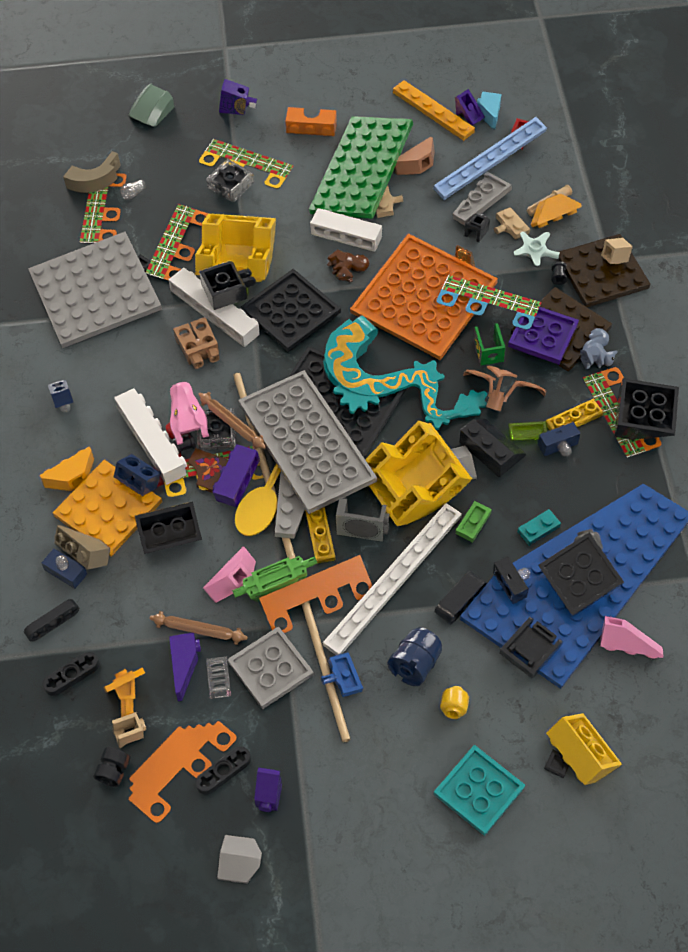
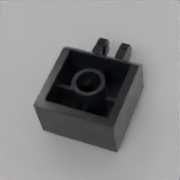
M232 261L199 271L201 285L214 310L246 300V288L254 286L256 283L255 278L251 276L252 272L250 269L237 271Z

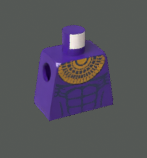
M224 79L219 112L244 115L246 107L256 108L257 99L248 97L249 88L247 86Z

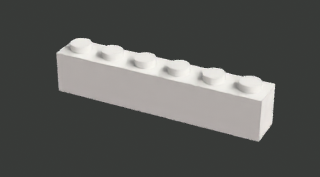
M182 268L169 279L170 290L243 347H246L260 335L258 322L233 304L214 310L201 285V280L192 271L189 272L187 269Z
M133 388L114 397L118 411L156 470L161 472L160 476L164 483L168 485L186 476L185 467H187L185 459L182 456H178L175 444H170L167 432L161 430L162 426L158 418H153L152 409L150 406L146 407L142 394H138Z

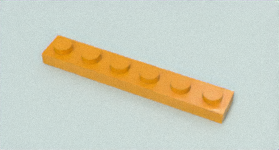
M405 80L393 88L395 95L463 141L475 133V127Z

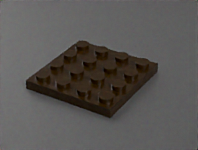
M621 234L559 251L558 261L567 264L565 273L583 305L586 307L650 288L651 284L632 252L629 261L620 264H610L601 255L605 240L623 238Z
M556 287L540 301L542 302L540 305L542 308L579 320L560 365L557 364L568 372L581 360L580 351L583 349L584 344L590 340L589 335L591 331L600 328L608 332L612 328L611 322ZM516 326L511 329V334H513Z

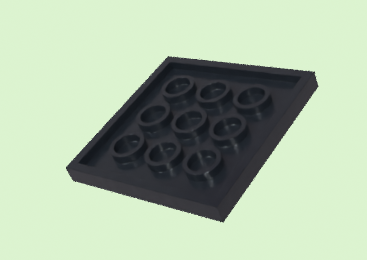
M295 269L290 270L241 306L246 315L254 318L258 322L259 327L287 352L341 313V308Z

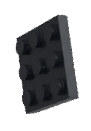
M590 532L538 565L572 617L624 584V581Z

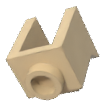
M136 712L112 721L113 732L120 749L128 743L144 738L146 726L143 718L139 719ZM134 727V730L128 731L126 733L124 732L125 730Z

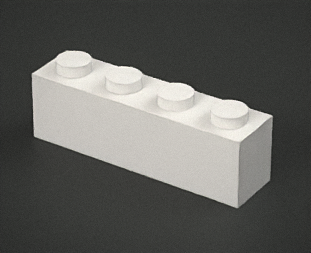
M318 208L310 222L312 235L374 252L382 238V225Z

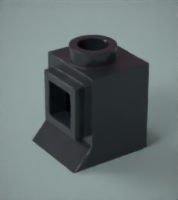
M475 213L469 222L465 223L464 236L468 237L473 230L477 232L476 242H480L489 230L490 219L484 214L479 215Z

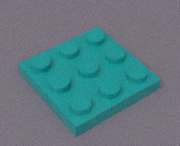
M473 745L436 788L433 795L485 836L525 789L526 785L476 745Z

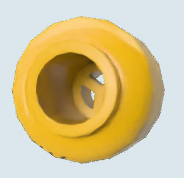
M459 686L445 689L440 704V709L444 715L450 719H458L464 716L469 703L468 693Z

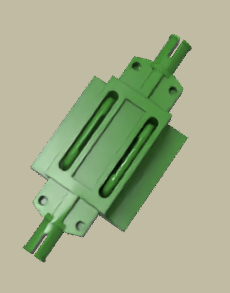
M298 556L293 559L288 557L252 572V576L244 578L243 586L232 590L236 598L247 593L253 601L259 602L260 597L305 579L307 568L318 564L314 556L303 561Z

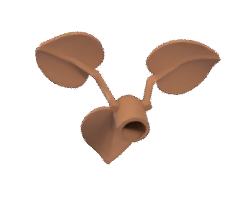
M487 366V369L491 370L499 378L496 390H493V380L496 379L488 374L476 370H466L463 376L470 374L481 376L489 382V400L486 407L501 411L503 402H507L508 397L517 386H529L540 391L544 397L546 395V391L542 387L516 380L504 397V393L500 392L503 376L517 378V375L507 370H500L497 367Z

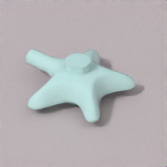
M525 232L520 233L524 245L514 251L515 256L529 257L537 267L540 266V258L542 257L559 258L560 252L551 251L545 245L550 236L549 232H545L535 239L530 238Z

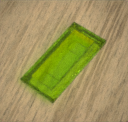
M546 421L508 424L512 441L539 439V434L547 432Z

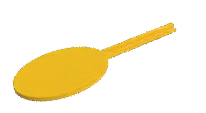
M277 464L265 487H259L250 491L237 507L235 525L237 530L244 536H253L265 530L276 514L278 501L272 488L281 472Z

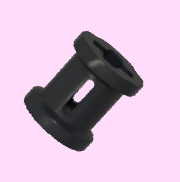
M557 261L552 264L551 270L553 275L551 280L556 285H562L567 282V275L565 274L567 264L565 262Z
M191 433L182 437V444L177 445L176 439H173L178 455L187 449L196 448Z

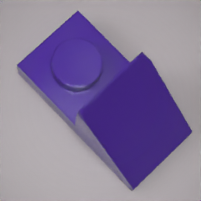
M469 89L455 97L456 115L463 113L470 125H474L485 118Z

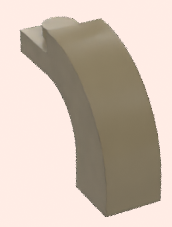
M112 151L106 160L94 169L84 170L71 166L63 176L66 188L76 192L89 193L110 186L118 178L116 171L121 165L118 153Z

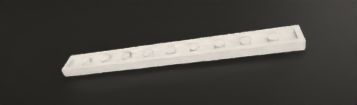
M445 503L325 639L323 646L335 655L343 654L458 522L462 513Z

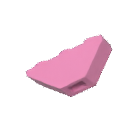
M242 547L203 589L215 603L232 595V590L243 586L244 578L252 576L256 564L255 559L245 547Z

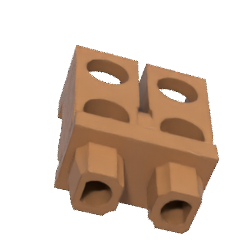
M206 317L190 322L191 328L188 323L173 328L175 340L181 347L189 365L192 364L195 369H198L204 365V359L209 358L212 363L220 360L218 343ZM204 324L203 327L196 329L197 325ZM187 330V333L179 335L181 331Z

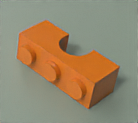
M288 107L285 121L286 133L335 136L337 124L336 110L320 109L317 117L308 118L304 115V108Z

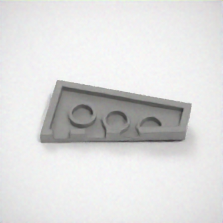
M486 172L484 178L476 184L477 187L474 191L471 190L468 198L463 200L453 212V219L465 225L475 213L480 215L512 190V185Z
M281 471L275 537L294 539L306 509Z

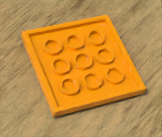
M104 459L53 511V515L72 530L101 540L110 547L109 556L112 557L138 529L134 515L155 511L162 503V498L152 491L142 496L113 477L115 466Z

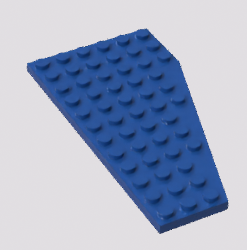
M642 484L513 562V565L529 588L527 598L512 604L494 575L461 614L460 620L500 648L529 617L534 619L533 623L529 626L531 628L538 621L557 636L556 640L552 643L553 645L559 639L563 641L562 646L538 672V674L561 689L600 639L605 616L617 617L688 524V511L647 485ZM593 529V532L599 533L603 545L602 551L618 572L624 584L572 617L538 565L573 543L574 539L578 536V532ZM516 651L513 653V655H515L522 662L528 665L529 661H527L525 658L519 655Z

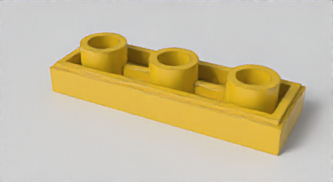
M591 399L547 419L545 424L549 430L574 422L576 427H579L603 416V411L596 401Z
M325 507L310 514L306 511L317 563L336 560Z

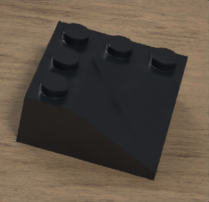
M623 378L618 395L614 437L636 440L675 436L679 387Z

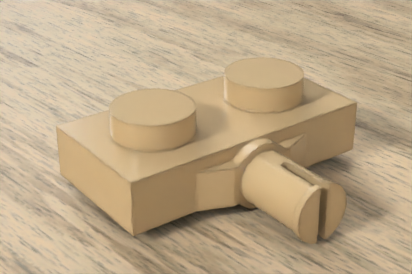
M387 186L376 210L377 218L394 215L393 206L395 203L403 202L402 195L392 197Z
M511 207L496 213V219L501 223L500 226L494 228L496 234L506 231L515 240L521 237V232L529 234L530 228Z

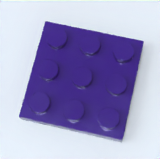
M539 307L531 328L523 329L516 327L508 342V347L560 365L579 320ZM522 316L518 323L523 326L527 325L529 319Z

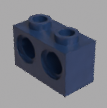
M130 454L117 461L113 477L144 496L157 488L161 472L133 454Z

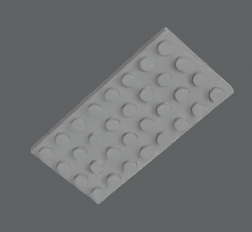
M305 370L238 400L240 407L257 434L263 436L266 448L308 514L377 482V476Z

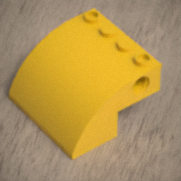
M208 213L202 222V244L195 254V275H200L199 271L232 261L237 271L250 269L252 272L251 276L255 278L256 282L265 280L272 259L276 218Z
M417 421L395 445L381 442L365 459L377 476V482L369 485L380 503L386 505V511L390 513V517L396 526L417 521L436 511L457 495L472 480V477L433 425L422 421Z

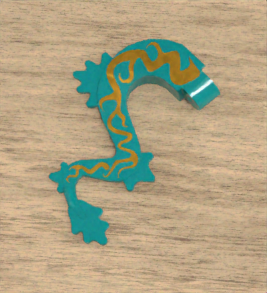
M364 316L358 317L353 322L348 319L333 331L328 339L323 367L328 379L336 386L333 393L343 395L340 404H347L351 414L355 413L358 408L367 411V402L378 405L380 402L379 397L393 394L411 386L419 388L422 409L426 415L425 422H431L436 430L440 429L441 424L448 425L452 419L478 416L481 414L479 408H486L487 406L485 401L487 392L477 393L474 390H470L468 396L464 394L459 395L454 410L442 411L435 406L438 381L443 380L445 376L437 372L436 361H430L427 364L414 361V368L384 375L365 373L359 367L356 360L367 352L368 345L377 336L378 329Z

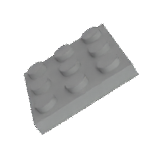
M279 626L227 659L229 665L262 710L314 676L313 670Z

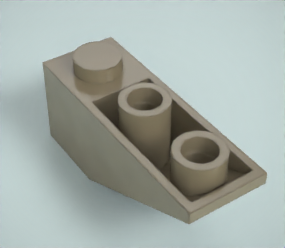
M57 525L54 537L56 545L86 569L107 566L110 547L97 538Z

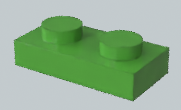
M474 501L457 527L455 534L473 543L489 518L492 509Z

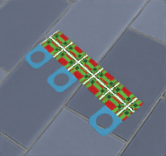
M448 275L437 298V303L451 307L455 304L459 295L469 297L470 300L466 306V311L476 315H482L488 303L517 311L513 325L523 329L531 328L542 303ZM444 294H450L453 300L450 303H445L441 297ZM472 303H480L482 309L477 312L471 310L470 306ZM522 316L527 317L529 323L524 326L520 325L517 322L518 318Z

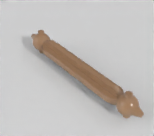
M210 392L198 394L202 406L208 405V408L247 441H251L254 449L266 448L263 436H256V433L218 401L211 399Z
M163 611L150 616V619L154 621L158 628L165 624L173 629L224 640L232 639L236 645H238V642L248 639L242 633L241 628H237L233 632L231 629L175 616L165 617Z

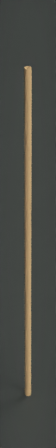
M235 373L233 376L241 399L246 397L247 394L241 374ZM245 415L248 427L256 433V436H259L254 427L252 426V424L250 423L249 419ZM257 448L255 450L258 451L260 457L259 464L266 484L271 474L263 448ZM282 538L287 558H295L290 538ZM307 601L301 605L322 675L331 674L310 603ZM334 683L325 684L342 742L350 741V736Z

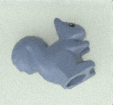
M596 328L591 331L589 335L590 340L584 344L583 349L580 351V359L585 369H589L590 365H593L594 362L598 368H601V365L609 367L613 364L614 357L617 354V351H605L603 347L608 344L609 335L605 330Z

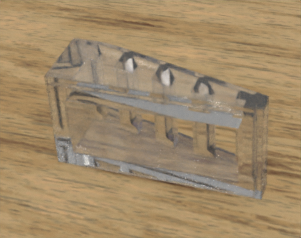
M227 656L206 659L210 698L231 696ZM223 663L224 666L212 667L211 664ZM224 670L222 673L212 674V671ZM225 677V679L213 680V678ZM225 683V686L214 687L216 684Z

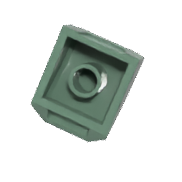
M149 84L136 99L129 116L156 127L174 108L173 97L167 90L165 91Z

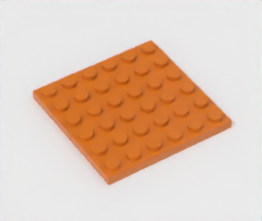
M408 233L352 305L350 313L358 317L364 316L378 328L441 360L474 315L466 311V306L470 300L466 296L459 295L455 304L451 307L437 303V298L448 275L491 288L495 287L498 278ZM444 294L441 299L445 303H450L453 297L450 294ZM477 302L472 303L470 308L473 311H477L481 304Z

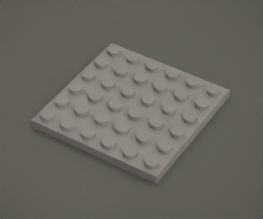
M126 232L28 268L62 348L162 310L158 297Z

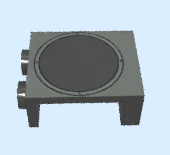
M339 498L336 512L337 535L383 542L384 534L388 535L390 513H386V505H382L380 518L349 514L347 499Z

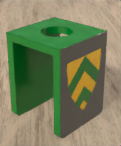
M498 323L494 326L493 334L496 347L484 349L478 327H474L473 343L480 366L504 362L505 344ZM493 353H496V354H497V355H496L495 357H493V358H488V356H489L490 354H493Z

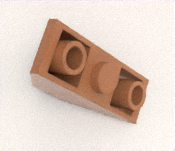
M429 137L400 155L394 168L395 174H421L432 167L435 153L433 138Z

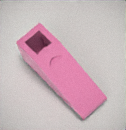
M605 616L600 647H604L609 651L622 650L631 655L643 654L652 659L657 657L663 658V648L628 621Z

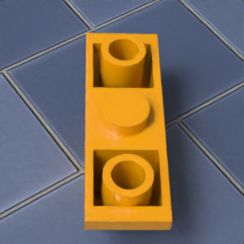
M561 193L542 200L538 203L531 221V227L538 225V228L548 225L547 221L549 220L555 222L563 219L562 215L566 213L568 216L577 213L576 209L582 207V205Z
M87 447L84 450H80L74 456L44 471L40 475L43 486L45 488L65 491L76 489L91 472L94 462L91 448Z

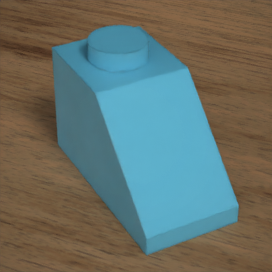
M482 92L481 98L477 100V104L485 116L483 120L492 129H496L501 94Z

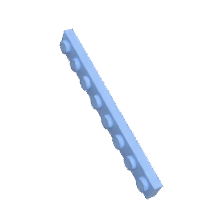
M537 117L533 118L436 183L433 189L443 200L447 199L546 132L547 127Z

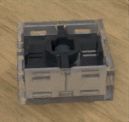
M227 159L206 178L207 187L216 193L221 192L224 198L234 202L254 183V173Z
M234 408L227 409L235 415ZM204 410L207 417L209 437L203 438L201 429L197 430L198 449L235 448L236 431L211 410Z

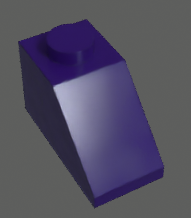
M258 767L254 798L255 806L264 812L277 811L282 790L280 771Z

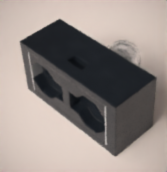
M509 557L495 562L493 574L512 604L527 598L529 588L524 580L530 577V570L528 568L517 570Z

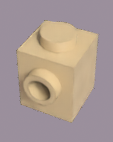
M624 238L605 240L601 255L610 264L628 262L633 246Z

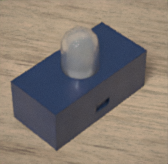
M66 379L49 384L48 387L55 408L59 407L64 413L69 412L71 409L70 403H73V399Z
M574 422L539 434L538 446L544 456L560 451L561 455L566 457L572 452L571 446L578 444L580 432Z
M54 548L41 562L46 572L74 589L87 575L84 566Z

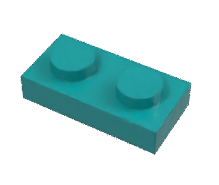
M549 509L520 526L517 532L530 546L561 526V522Z

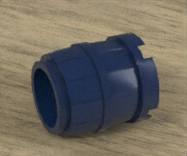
M418 627L411 630L400 642L396 652L390 656L387 662L389 670L395 677L397 674L403 677L401 681L405 684L420 686L426 680L429 671L434 668L442 652V642L438 636L428 629Z

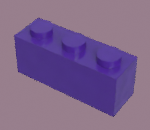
M236 444L234 450L229 454L226 466L221 470L218 482L213 486L212 491L216 501L238 507L260 462L257 450Z

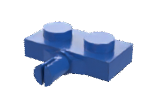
M349 652L329 657L328 662L332 674L321 676L322 684L335 682L340 689L342 697L362 692L363 686Z

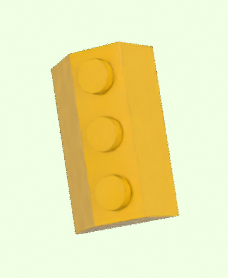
M583 713L562 717L546 732L551 744L563 755V760L572 767L577 779L584 783V785L599 781L622 765Z

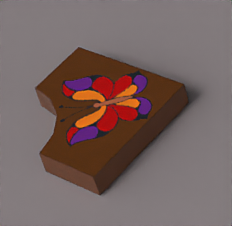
M195 448L187 463L197 471V488L201 486L208 489L205 491L213 493V486L218 482L221 470L226 466L228 459Z

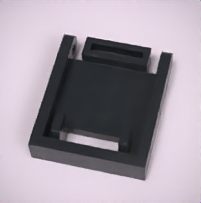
M529 617L502 646L499 654L530 678H533L563 644V641L559 639L553 645L552 643L556 640L557 636L538 621L532 628L529 627L534 621L532 617ZM516 651L519 655H521L523 658L529 661L528 665H526L519 658L513 655V653Z

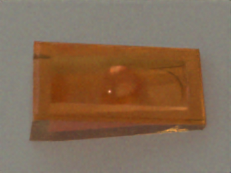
M457 245L455 257L475 267L473 253Z

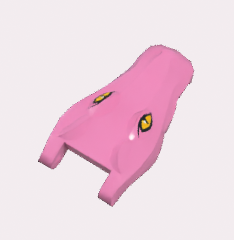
M179 382L170 388L172 399L170 427L177 445L183 443L181 434L201 429L203 438L209 437L206 414L194 396L190 384Z

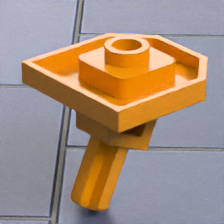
M143 667L134 672H127L125 669L115 674L116 679L112 680L113 683L103 687L106 693L114 689L118 698L121 699V717L134 713L135 678L145 673Z

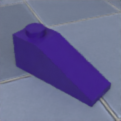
M194 633L169 636L175 692L178 701L183 700L198 661L197 652H201L200 640L195 639Z

